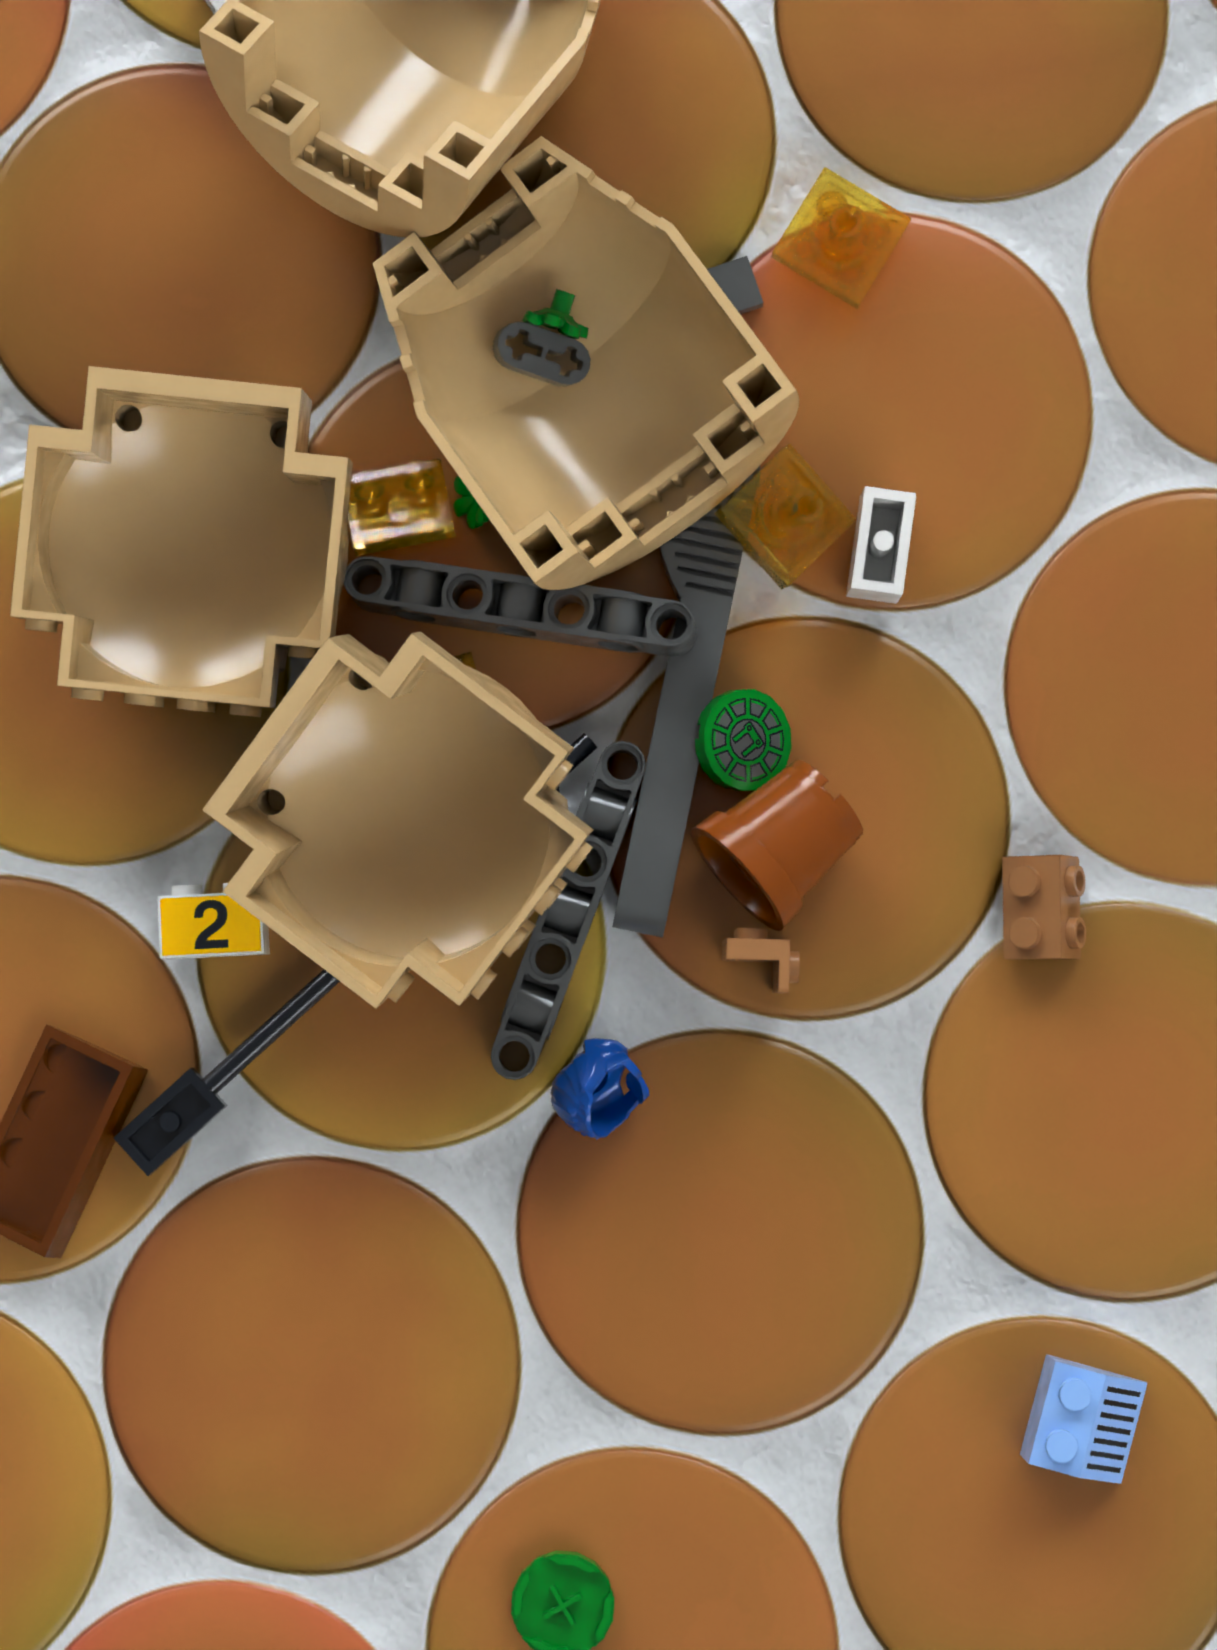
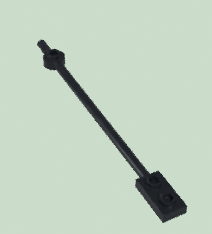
M585 733L571 744L574 749L566 760L574 766L569 773L598 748ZM323 969L204 1078L194 1068L186 1071L114 1137L116 1142L147 1176H151L228 1106L217 1093L340 981Z

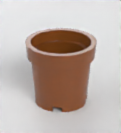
M799 759L786 766L780 773L725 813L716 811L691 829V837L699 854L720 883L749 913L776 931L783 930L803 907L802 899L855 845L856 841L863 834L862 825L845 798L839 794L834 799L822 787L828 780L814 767Z

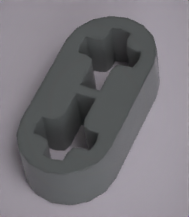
M511 323L498 331L493 340L494 356L500 365L509 370L556 386L566 387L578 383L586 377L590 369L591 359L589 352L582 343L529 323ZM518 333L524 335L523 344L537 349V355L524 353L519 355L517 360L512 358L513 349L505 345L506 339H512ZM566 350L571 351L570 360L577 363V369L566 372L564 376L559 374L561 366L556 362L545 359L547 353L559 356L564 354Z

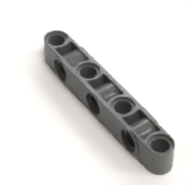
M362 556L353 560L347 566L344 586L346 591L361 609L372 613L393 615L411 621L619 652H643L671 657L688 653L695 645L697 639V627L691 610L685 604L675 600L648 597L630 591L590 585H580L562 590H546L537 586L528 576L425 561H400L373 556ZM371 574L382 576L381 586L376 592L368 595L359 593V585L366 576ZM478 589L483 592L482 600L477 607L472 609L458 607V600L464 591ZM576 603L584 607L583 617L578 622L564 624L558 620L560 610L564 606ZM670 618L681 619L687 624L685 632L676 639L663 638L659 634V629Z
M615 742L604 749L576 813L579 819L594 829L586 839V842L601 857V868L596 874L589 877L580 876L576 872H571L568 868L564 871L560 878L568 884L551 907L542 916L539 914L535 924L536 927L533 929L500 1019L501 1025L491 1052L492 1066L499 1075L506 1079H521L534 1070L545 1041L549 1040L635 808L637 802L635 798L644 776L646 764L644 754L631 742ZM626 753L636 761L637 770L629 779H616L609 773L607 764L615 754ZM549 944L562 948L566 956L564 967L554 974H546L540 971L536 963L538 951L543 946ZM511 1041L521 1042L529 1050V1062L524 1069L519 1071H511L501 1063V1050L505 1044Z

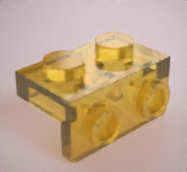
M440 459L418 460L402 466L376 471L365 470L352 475L348 521L355 556L456 537Z

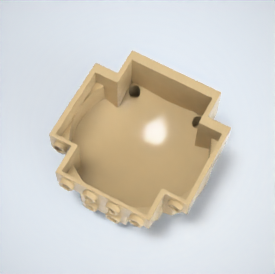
M89 366L82 430L29 424L10 616L26 619L25 629L57 633L58 624H63L57 686L72 687L71 698L103 701L104 691L125 693L124 703L164 707V699L167 697L177 698L176 709L215 713L216 703L230 704L229 714L261 717L262 707H276L278 677L285 670L287 654L289 657L312 659L325 640L336 635L339 597L343 588L348 563L349 538L347 516L353 462L348 457L308 453L312 400L302 388Z
M422 632L411 633L390 663L384 657L373 653L349 634L328 637L203 808L205 813L253 848L250 855L222 892L376 1009L387 998L395 1003L401 998L415 979L414 976L408 973L411 970L459 1006L470 994L479 1000L498 975L490 969L492 964L502 952L510 958L521 947L536 927L529 920L531 915L536 911L542 916L551 907L568 884L560 878L567 868L574 873L593 849L586 842V839L594 829L568 810L567 799L556 790L574 766L566 760L574 747L539 722L522 701L506 687L488 675L464 665Z

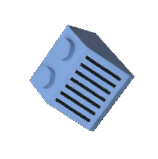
M1046 1354L1020 1456L1028 1464L1070 1476L1121 1484L1147 1382Z

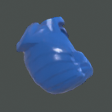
M591 1038L583 1041L584 1051L577 1054L570 1064L564 1067L555 1077L550 1093L553 1109L565 1121L568 1127L580 1132L583 1136L597 1140L607 1137L623 1124L635 1107L647 1099L649 1089L641 1076V1071L628 1057V1048L616 1040ZM626 1067L629 1070L626 1076V1084L629 1091L624 1096L620 1080Z

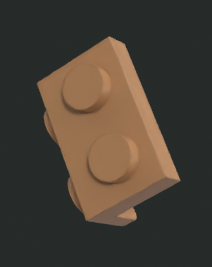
M1068 855L1002 857L1004 959H1080L1081 948L1084 947L1086 942V925L1083 918L1080 917V897L1085 891V874L1083 868L1079 866V858Z
M737 928L734 930V938L722 940V961L773 962L772 993H789V983H798L800 956L799 951H790V940L768 939V929Z

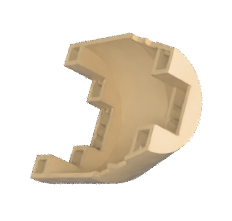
M227 0L199 30V37L205 67L220 101L245 138L281 176L322 207L356 225L391 236L408 237L415 232L418 237H427L448 229L459 219L572 83L583 62L601 0Z
M540 136L500 168L512 186L510 191L433 249L429 250L417 234L413 232L372 264L389 323L395 331L401 356H399L403 370L407 373L415 401L413 406L417 418L533 582L542 589L562 590L600 579L644 557L680 534L722 502L765 461L785 436L797 414L799 395L677 228L662 216L659 218L635 202L633 197L623 190H617L596 176L592 169ZM556 289L575 295L569 315L573 316L576 323L589 328L587 339L579 337L576 340L582 343L589 352L591 359L590 369L586 377L580 382L566 387L556 386L509 370L500 365L493 352V340L497 332L511 323L523 322L522 319L528 310L534 312L550 308ZM543 325L538 326V327H541V328L547 329V330H549V331H552V332H555V333L560 334V333L558 332V328H556V329H551V328L545 327V326H543ZM518 333L512 339H506L505 344L513 349L512 358L516 360L519 355L524 353L536 356L538 351L523 344L524 335ZM566 350L564 354L559 356L548 353L545 359L556 362L561 366L559 374L563 376L566 372L577 369V363L570 360L571 351Z

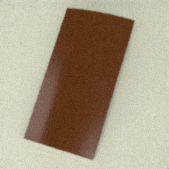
M46 1024L0 1123V1235L43 1257L62 1258L116 1141L114 1137L120 1132L148 1069Z

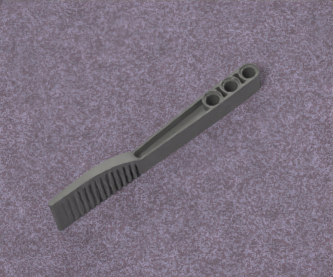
M760 466L711 511L659 547L663 566L678 601L685 604L692 612L697 627V639L695 645L688 653L681 656L668 657L613 928L663 938L699 766L695 739L699 738L701 725H697L701 712L713 698ZM676 618L672 639L681 637L685 632L687 624L683 620Z

